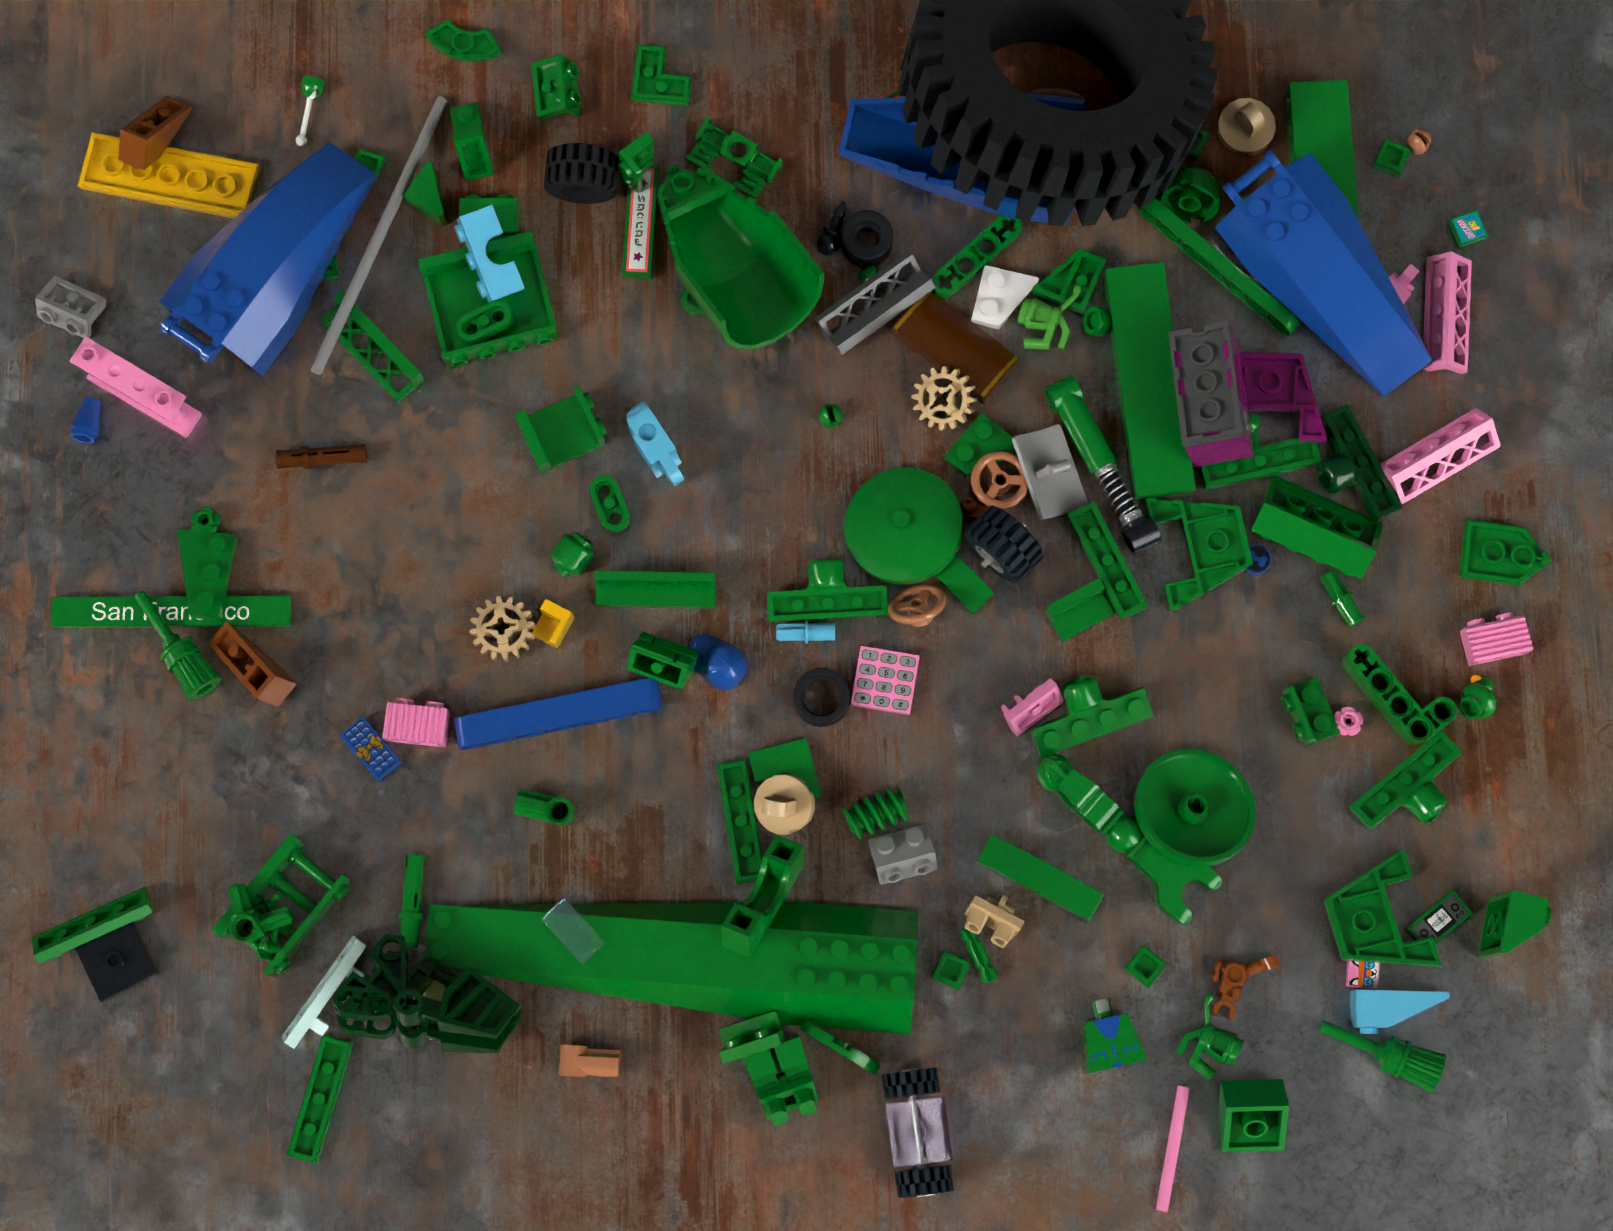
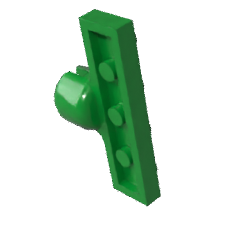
M837 558L814 559L808 564L809 584L804 590L767 592L769 622L888 615L887 585L846 586L843 563Z
M1082 676L1067 682L1062 687V693L1068 707L1067 713L1059 718L1030 728L1038 754L1043 758L1153 717L1154 714L1144 687L1141 686L1115 697L1104 699L1097 680L1092 676Z
M1440 730L1350 805V811L1369 831L1373 830L1400 807L1407 808L1420 823L1426 824L1432 821L1446 808L1448 798L1434 784L1433 779L1459 758L1462 751Z

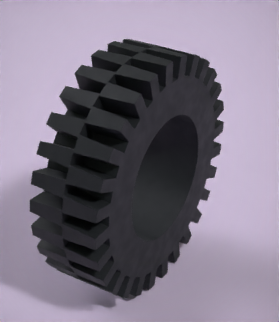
M920 0L900 68L903 71L899 81V96L906 97L902 113L906 123L917 122L913 140L919 149L935 145L931 165L940 174L960 163L954 185L957 189L967 195L980 180L988 183L983 205L997 211L1005 194L1008 193L1019 197L1015 218L1030 222L1039 203L1047 204L1048 225L1063 226L1073 206L1076 208L1081 226L1096 225L1104 208L1114 221L1126 217L1132 203L1140 210L1151 204L1157 191L1159 190L1164 193L1172 184L1177 172H1180L1215 95L1212 93V90L1217 81V68L1210 67L1215 55L1213 41H1201L1207 27L1201 15L1185 18L1191 0ZM1022 42L1049 43L1070 49L1084 56L1103 71L1115 87L1120 102L1104 109L1092 111L1066 110L1044 104L1026 95L1013 85L996 64L992 52L1002 47Z

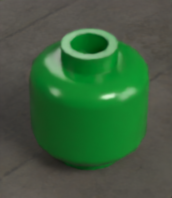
M574 531L573 534H564L550 554L552 560L556 563L553 568L565 577H569L570 574L582 575L595 556V552L592 549L594 544L578 532Z

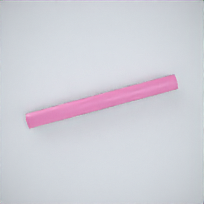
M1177 1086L1155 1210L1168 1212L1190 1091L1188 1087Z

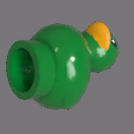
M1473 675L1470 678L1471 683L1466 685L1461 692L1459 710L1468 719H1485L1492 716L1497 709V699L1492 693L1494 683L1488 676Z

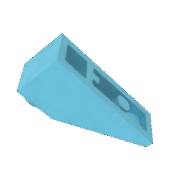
M1350 991V1028H1360V1034L1378 1035L1379 1029L1389 1028L1449 999V992Z

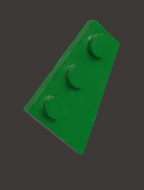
M177 529L189 615L191 618L221 621L238 539L235 534Z

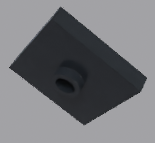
M134 921L75 947L97 997L102 1003L158 974Z

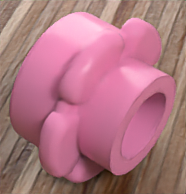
M1343 707L1341 711H1337L1334 714L1335 722L1338 725L1337 729L1339 728L1340 730L1339 734L1354 736L1360 732L1363 717L1353 707ZM1346 719H1350L1351 723L1347 724Z

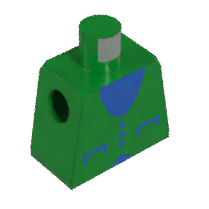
M1110 998L1093 1001L1092 1006L1096 1020L1083 1023L1086 1074L1147 1061L1128 1013L1114 1016Z

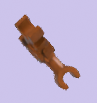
M1276 954L1248 964L1236 961L1226 964L1223 959H1218L1212 970V980L1217 982L1219 975H1221L1222 981L1218 985L1215 994L1220 996V999L1212 1006V1015L1217 1016L1219 1007L1225 1005L1229 1009L1228 1019L1233 1020L1236 1014L1233 1001H1239L1243 985L1247 979H1250L1249 976L1280 966Z

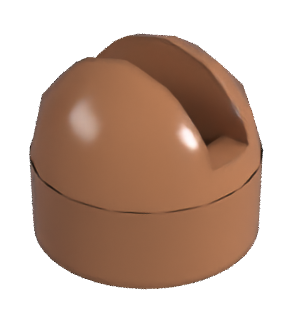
M1425 129L1414 130L1407 138V148H1410L1414 154L1425 153L1431 145L1430 133Z

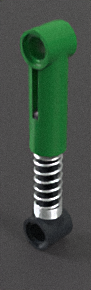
M1069 375L1045 387L1044 393L1050 407L1059 415L1091 475H1096L1097 479H1101L1100 485H1104L1103 491L1108 492L1107 498L1112 499V506H1116L1115 512L1120 514L1119 520L1123 525L1121 533L1129 550L1136 555L1161 542V534L1155 522L1149 515L1144 516L1142 511H1140L1141 509L1136 508L1138 504L1133 503L1132 499L1134 497H1130L1128 493L1130 490H1126V483H1122V476L1117 474L1118 469L1115 465L1117 460L1085 404L1082 391L1075 378Z

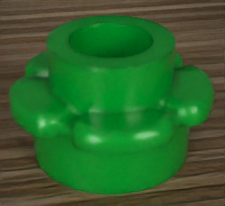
M202 507L200 511H195L191 517L192 529L196 532H216L220 524L219 514L214 513V510L210 507ZM204 519H208L206 524L203 523Z

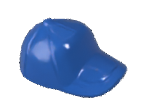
M706 634L699 635L688 646L690 649L699 651L695 670L705 681L719 690L736 688L748 672V661L745 654L734 645Z

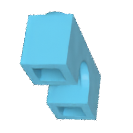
M493 205L460 216L457 219L458 225L454 226L460 243L465 241L469 253H466L465 256L470 269H476L480 280L476 282L481 297H487L490 303L525 289L514 261L498 265L490 261L486 255L487 242L503 233Z

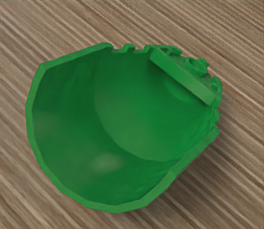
M678 165L670 166L667 169L663 185H660L657 195L675 268L683 286L725 342L737 349H756L774 343L793 331L811 313L821 297L824 284L823 270L776 212L772 210L766 211L757 205V200L751 196L746 198L736 191L734 185L709 169L698 168L697 171L678 169Z

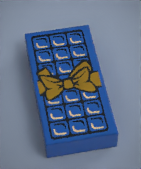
M363 716L339 735L378 782L402 763Z

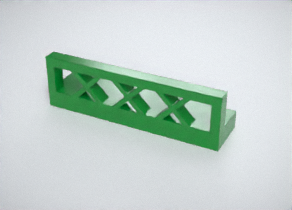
M340 291L334 297L337 305L320 319L321 323L328 330L331 326L330 322L334 319L345 296L343 291ZM354 303L348 316V329H342L338 340L399 404L424 381V378L420 371ZM353 323H354L359 329H353ZM342 334H348V341ZM353 334L366 335L368 337V349H355L352 346ZM361 354L367 355V361ZM372 355H385L388 358L387 369H374L371 366ZM392 363L398 370H392ZM381 375H387V380H385ZM404 375L410 383L397 393L391 387V376Z
M594 571L596 607L715 609V573Z

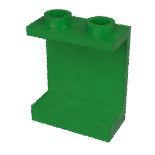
M579 385L573 387L575 395L533 414L527 415L525 410L514 414L541 474L606 445L603 435L607 434L605 426L600 417L594 418L591 409L595 408L591 396L589 392L582 393Z

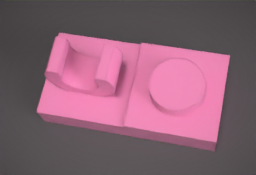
M1050 678L1043 684L1038 685L1024 700L1020 696L1015 695L1013 698L1017 705L1012 709H1008L1004 704L1001 706V709L1011 731L1018 737L1065 701L1058 685Z

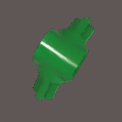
M244 883L235 884L228 888L227 891L234 915L230 917V933L237 941L256 943L262 938L267 937L268 931L293 922L292 913L289 907L286 906L264 914L259 910L257 911V909L252 910ZM250 920L253 924V931L246 937L242 932V927L245 922Z

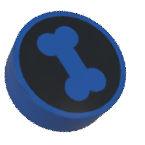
M1251 545L1249 548L1253 566L1245 571L1254 576L1262 575L1270 568L1272 562L1271 553L1262 545Z

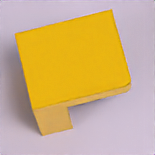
M545 599L540 608L542 615L532 634L539 640L558 649L575 617L569 610Z

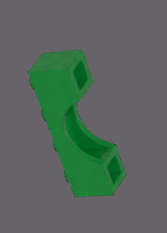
M776 834L763 856L757 880L750 894L742 904L734 903L721 925L723 948L748 958L751 957L804 868L803 844Z

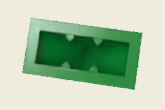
M432 161L424 164L404 194V198L409 207L442 226L448 225L437 174Z

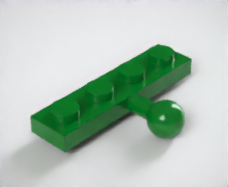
M1248 412L1254 457L1199 466L1205 491L1317 466L1322 461L1317 443L1299 442V438L1261 446L1257 433L1261 426L1260 419L1256 414Z

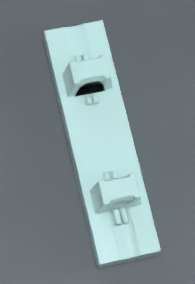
M353 935L281 1036L285 1044L295 1049L309 1028L321 1036L326 1032L329 1025L318 1017L321 1010L343 979L348 977L352 971L361 977L365 976L363 971L354 966L359 956L367 947L362 940Z

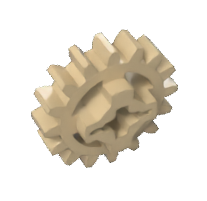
M943 366L941 373L937 367L931 368V376L923 373L921 378L924 382L914 384L919 393L911 395V398L918 400L919 404L915 405L913 410L922 411L919 420L922 421L928 418V427L932 428L939 423V430L943 431L948 423L950 428L954 429L958 427L957 420L961 423L968 421L964 415L965 413L971 414L974 412V409L969 404L977 401L976 397L970 396V392L975 389V386H967L966 382L970 377L967 375L960 378L959 368L954 369L952 373H950L949 366ZM945 378L953 382L949 385H943L937 379ZM951 391L946 398L947 402L937 405L942 398L941 394ZM927 392L929 393V403H928V404H927V401H926V393H927ZM960 392L962 393V404L959 403ZM939 411H945L952 417L944 418L935 414Z
M497 596L495 604H492L488 599L485 600L487 608L483 610L477 607L476 610L480 615L479 618H471L470 620L476 625V628L469 630L471 636H478L473 641L474 646L479 647L483 645L480 653L485 656L491 652V659L493 661H496L499 655H502L504 661L508 662L509 654L512 653L518 659L520 657L518 651L520 648L527 651L530 649L526 644V640H534L535 638L529 630L536 628L534 622L527 621L532 617L530 610L522 612L525 607L522 602L514 606L513 597H509L506 603H503L500 596ZM507 611L515 613L521 620L509 618ZM494 613L493 618L488 623H485L487 618ZM502 623H505L508 628L505 629V634L500 635L498 629L501 628ZM516 635H520L519 639L511 645V641ZM485 638H494L497 641L498 647L490 645Z

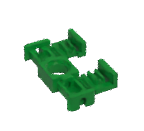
M707 117L695 135L697 143L690 155H686V162L697 168L709 169L711 171L712 166L710 164L714 158H719L718 153L720 151V155L723 158L743 168L742 173L744 176L740 182L734 181L732 185L736 187L738 192L747 197L751 196L756 200L766 184L765 178L767 177V183H772L776 178V172L780 171L783 166L782 159L779 158L776 162L759 152L758 144L735 131H732L731 135L713 126L711 118ZM736 144H744L747 147V153L740 158L734 157L731 154L732 147Z

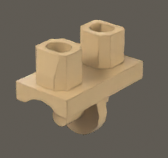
M1003 893L998 900L987 896L984 900L975 895L964 913L967 916L965 929L974 934H980L984 925L993 929L994 933L990 940L1001 948H1004L1011 939H1014L1025 921L1013 915L1015 909L1005 905L1008 896Z

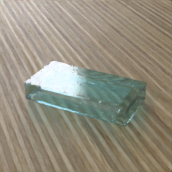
M565 898L541 918L583 965L606 944Z

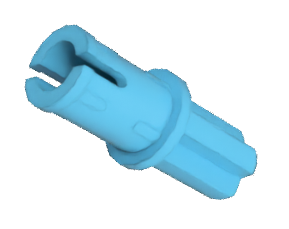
M805 620V623H778L776 626V639L778 641H805V644H808V641H835V622L808 623V620Z

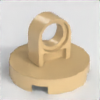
M1252 98L1237 99L1229 103L1221 112L1218 121V137L1222 145L1231 153L1254 156L1264 151L1271 143L1276 130L1275 117L1270 108L1261 101Z
M778 774L766 779L758 787L754 798V811L759 822L768 831L778 835H790L801 830L811 821L815 810V798L813 793H810L809 788L804 784L806 782L802 778L792 774Z

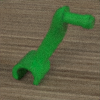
M275 892L271 899L265 900L267 912L277 909L276 902L282 897L280 892ZM279 928L270 931L269 941H261L257 948L258 958L272 961L273 953L278 954L280 952L281 945L277 943Z

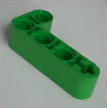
M1357 644L1344 655L1342 661L1346 672L1407 745L1418 746L1426 742L1455 719L1457 706L1454 701L1447 697H1439L1421 709L1368 645ZM1361 655L1364 660L1356 664L1354 659ZM1372 667L1374 670L1365 676L1363 673ZM1377 676L1383 680L1384 690H1378L1372 685V677ZM1392 700L1402 703L1404 706L1403 714L1393 711L1391 708ZM1435 706H1441L1445 709L1446 719L1442 720L1436 717L1434 713ZM1412 724H1418L1422 727V738L1415 737L1412 734Z

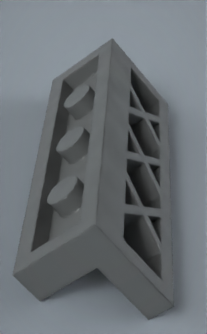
M907 251L818 315L815 320L828 344L843 355L936 287L932 279L921 271L914 255ZM909 263L913 272L903 279L897 278L900 269ZM888 282L885 292L881 295H874L878 284ZM859 298L865 299L860 310L851 312L853 302ZM835 315L841 316L839 325L830 331L826 322Z

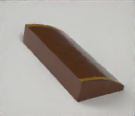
M932 291L913 303L892 327V335L931 365L937 367L940 372L943 366H949L950 373L956 368L960 369V378L968 375L970 378L966 382L967 386H975L970 395L976 397L982 404L988 400L1020 361L1012 352Z

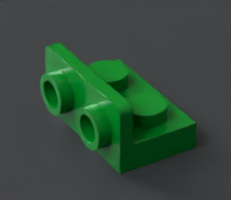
M561 54L531 63L536 117L544 121L566 113L573 117L580 116L582 100L578 92L577 78L579 72L576 64Z
M647 131L619 152V178L628 189L632 187L637 193L642 191V174L652 167L654 161V140Z
M1318 677L1294 686H1287L1282 691V705L1287 713L1291 712L1295 722L1292 725L1294 734L1298 741H1303L1305 747L1340 733Z
M774 1010L722 1027L719 1033L724 1048L719 1054L722 1063L725 1064L782 1045L787 1038L778 1012Z

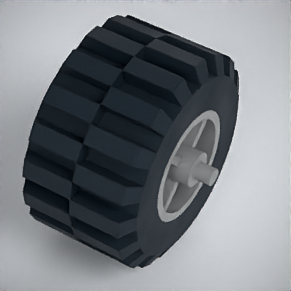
M990 505L964 532L969 546L983 561L981 565L984 568L988 566L1001 578L1014 584H1019L1044 558L1040 545L1025 528L1027 525L1024 522L1020 523L1011 514L993 505Z

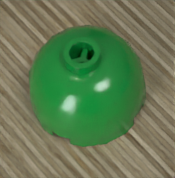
M1199 167L1181 168L1180 172H1177L1172 184L1162 193L1161 202L1163 201L1164 206L1185 223H1191L1190 218L1200 219V223L1207 222L1214 218L1219 211L1220 186L1215 176L1205 169Z

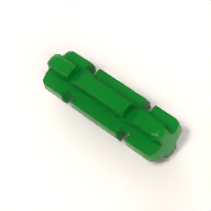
M965 927L962 928L960 936L963 942H966L968 945L966 948L976 969L979 968L980 970L979 975L982 982L988 984L996 980L998 973L995 967L990 964L992 961L982 940H979L977 937L979 934H974L965 929Z

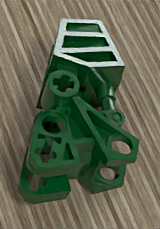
M385 934L368 952L369 958L374 964L372 976L367 981L352 971L333 996L337 1022L345 1034L374 1039H387L395 1033L396 1028H399L400 1039L407 1048L418 1049L430 1038L441 1041L442 1052L498 1053L521 1020L523 1010L520 1004L470 967L460 976L454 973L451 975L437 968L434 959L426 957L409 974L405 936ZM389 942H395L400 945V952L388 950L384 954L383 947ZM434 980L445 985L446 989L444 990L442 1001L422 997ZM347 996H350V997L348 998V1000H347L344 1004H343V1002H341V1001H345V1000L347 999ZM344 1018L357 1020H354L352 1025H347V1020ZM387 1018L391 1020V1025L386 1030H377L373 1026L374 1021H383ZM367 1020L366 1028H364V1021ZM413 1028H418V1029H415L414 1033H412V1034L409 1033V1032H412Z

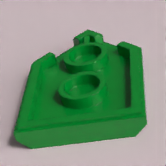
M1465 520L1459 565L1460 578L1520 586L1552 561L1547 552L1543 551L1535 542L1533 535L1526 527Z

